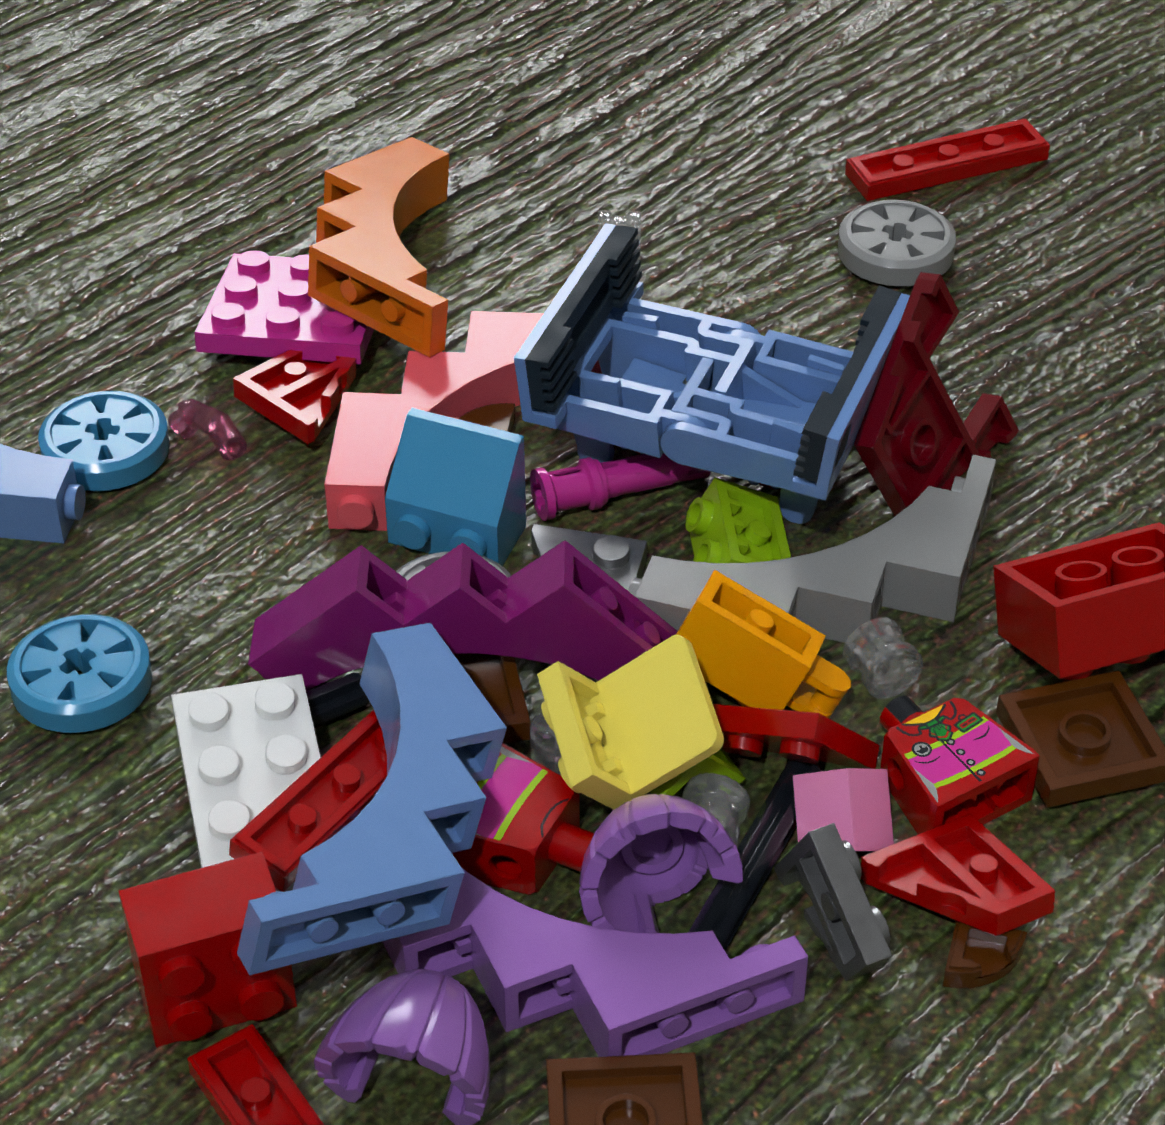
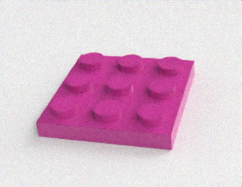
M246 251L241 254H233L194 334L196 352L274 358L288 350L303 351L302 360L336 361V356L356 358V364H361L374 329L308 296L309 254L298 255L293 258L269 256L262 251Z

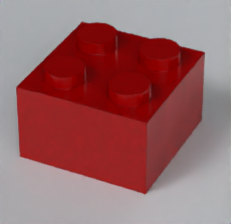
M263 852L118 891L136 981L156 1048L178 1041H192L215 1030L250 1020H264L278 1012L297 1007L292 965L249 975L237 955L249 900L276 892Z

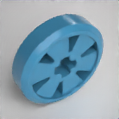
M98 391L68 400L55 408L45 418L38 434L41 455L73 459L77 484L83 485L87 491L119 489L147 478L165 461L170 447L167 421L162 410L151 400L138 394L124 391Z
M80 614L50 621L26 635L10 655L7 664V680L13 704L26 720L50 731L80 733L107 727L132 713L149 692L152 682V668L147 644L135 628L113 617ZM81 670L83 674L79 675L77 671Z

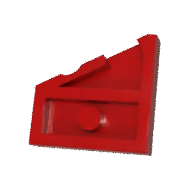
M288 350L233 378L235 398L309 444L315 441L341 401L343 392H347L355 380L356 358L336 356V361L334 362L302 360L303 351Z
M713 704L724 736L722 749L726 752L745 757L759 758L762 755V751L778 753L781 757L804 763H818L821 761L860 769L876 768L879 744L820 713Z
M971 814L861 857V879L867 885L994 936L1053 913L1055 890Z

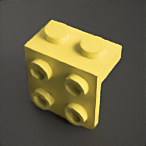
M681 635L669 637L598 682L592 681L559 661L537 674L545 700L541 704L542 714L549 727L555 733L561 753L558 767L562 778L574 792L582 793L613 810L626 801H631L635 797L645 795L718 752L723 745V732L693 645Z

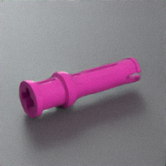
M664 453L661 458L639 454L602 463L598 459L587 457L579 459L577 466L550 472H547L544 467L532 469L530 473V489L539 517L542 521L554 519L556 512L587 506L589 510L601 509L603 505L607 504L609 498L673 485L683 481L708 478L711 471L678 464Z

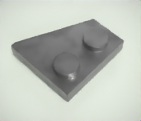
M835 823L808 832L774 867V870L783 886L797 881L801 883L813 903V906L804 909V918L815 935L826 946L830 958L845 981H849L872 972L892 956L888 947L890 944L889 928L881 911L876 906H870L859 881L861 879V865L858 856L848 841L841 840Z

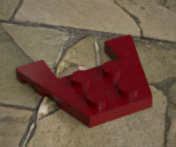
M921 272L917 277L854 442L856 450L894 516L912 504L928 486L951 490L955 476L960 477L968 470L973 455L992 458L991 451L989 450L997 442L1008 444L1019 431L1003 397L982 393L963 423L930 360L931 355L959 314V310L941 274Z

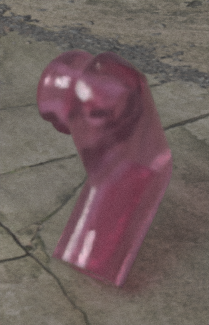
M192 398L178 402V409L169 415L168 424L176 434H180L184 439H189L195 435L198 429L202 430L209 436L219 454L225 460L238 459L246 451L247 443L231 417L225 412Z

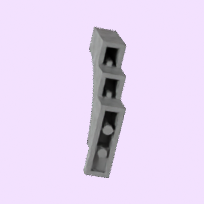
M973 455L966 478L955 476L951 490L928 486L912 504L894 518L874 530L843 544L811 554L752 563L695 562L652 555L642 579L634 577L628 591L677 631L714 570L826 635L825 639L860 647H868L881 606L954 622L990 505L996 459Z

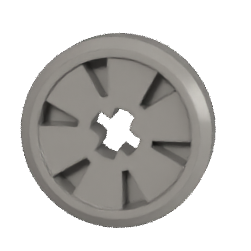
M905 200L876 201L854 209L842 220L839 228L838 254L842 263L851 272L863 279L886 286H914L921 272L943 275L950 268L954 259L956 233L952 224L942 214L925 205Z

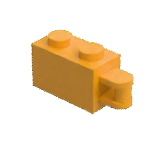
M716 570L711 574L675 634L681 635L692 643L704 680L733 697L743 707L784 710L787 705L795 711L820 713L830 718L851 687L849 676L841 668L817 655L826 635Z

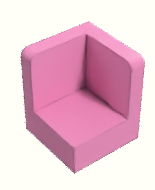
M845 768L792 775L798 842L808 832L835 823L841 840L848 841L855 852H875L894 844L887 769Z

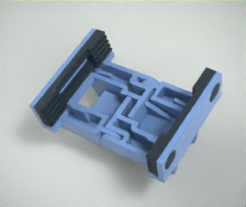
M605 223L514 356L523 421L573 433L580 459L591 457L592 459H598L600 463L612 461L615 453L614 445L625 450L630 449L637 454H647L657 458H661L664 453L678 464L748 480L750 484L755 486L760 484L770 489L780 490L779 506L781 515L786 520L796 524L810 521L816 510L818 499L826 500L854 445L910 295L880 285L878 286L861 318V326L857 334L859 336L856 339L854 352L773 330H768L766 335L763 336L757 329L746 323L641 300L644 288L643 282H639L642 277V271L639 270L641 260H637L640 256V250L636 249L639 245V239L635 238L638 234V228ZM597 360L599 361L602 374L591 372Z

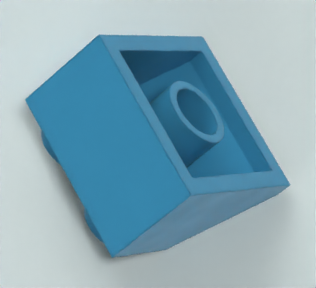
M411 408L406 415L385 495L388 543L429 554L451 551L461 543H464L477 554L492 559L503 566L526 528L524 436Z

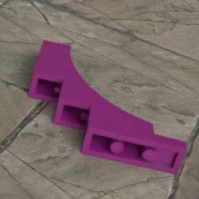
M566 540L509 578L464 543L458 545L409 580H406L360 545L255 619L248 665L266 680L302 674L307 692L325 681L349 671L363 668L372 633L431 623L452 653L511 656L551 665L559 661L581 674L601 680L675 635L677 630Z

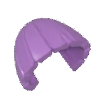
M649 794L626 801L614 809L601 823L584 854L580 873L579 893L587 922H590L591 926L636 933H659L654 911L655 904L663 903L664 901L668 902L689 892L701 881L708 868L714 879L733 883L743 882V867L737 847L723 825L711 813L689 800L666 794Z
M412 969L382 980L349 1005L334 1022L319 1045L314 1059L315 1070H318L317 1075L320 1078H325L323 1083L347 1102L355 1103L361 1098L379 1054L412 1061L416 1057L419 1065L433 1070L442 1076L449 1074L451 1084L442 1113L455 1125H474L483 1116L488 1099L490 1081L489 1047L484 1022L477 1004L468 990L448 975H443V973L434 970Z

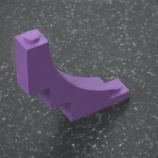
M464 869V877L450 924L382 941L398 974L412 969H427L443 973V975L451 977L474 969L506 1032L573 1009L599 1057L664 1054L803 1002L808 955L795 935L770 945H755L747 949L740 956L729 959L713 931L675 934L636 933L598 928L564 920L527 907L495 891Z

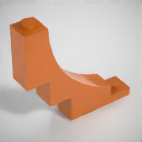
M410 137L325 171L324 205L317 207L316 243L309 246L308 296L428 357H432L445 350L448 299L426 289L427 269L409 253L399 236L417 217L447 201L450 154Z

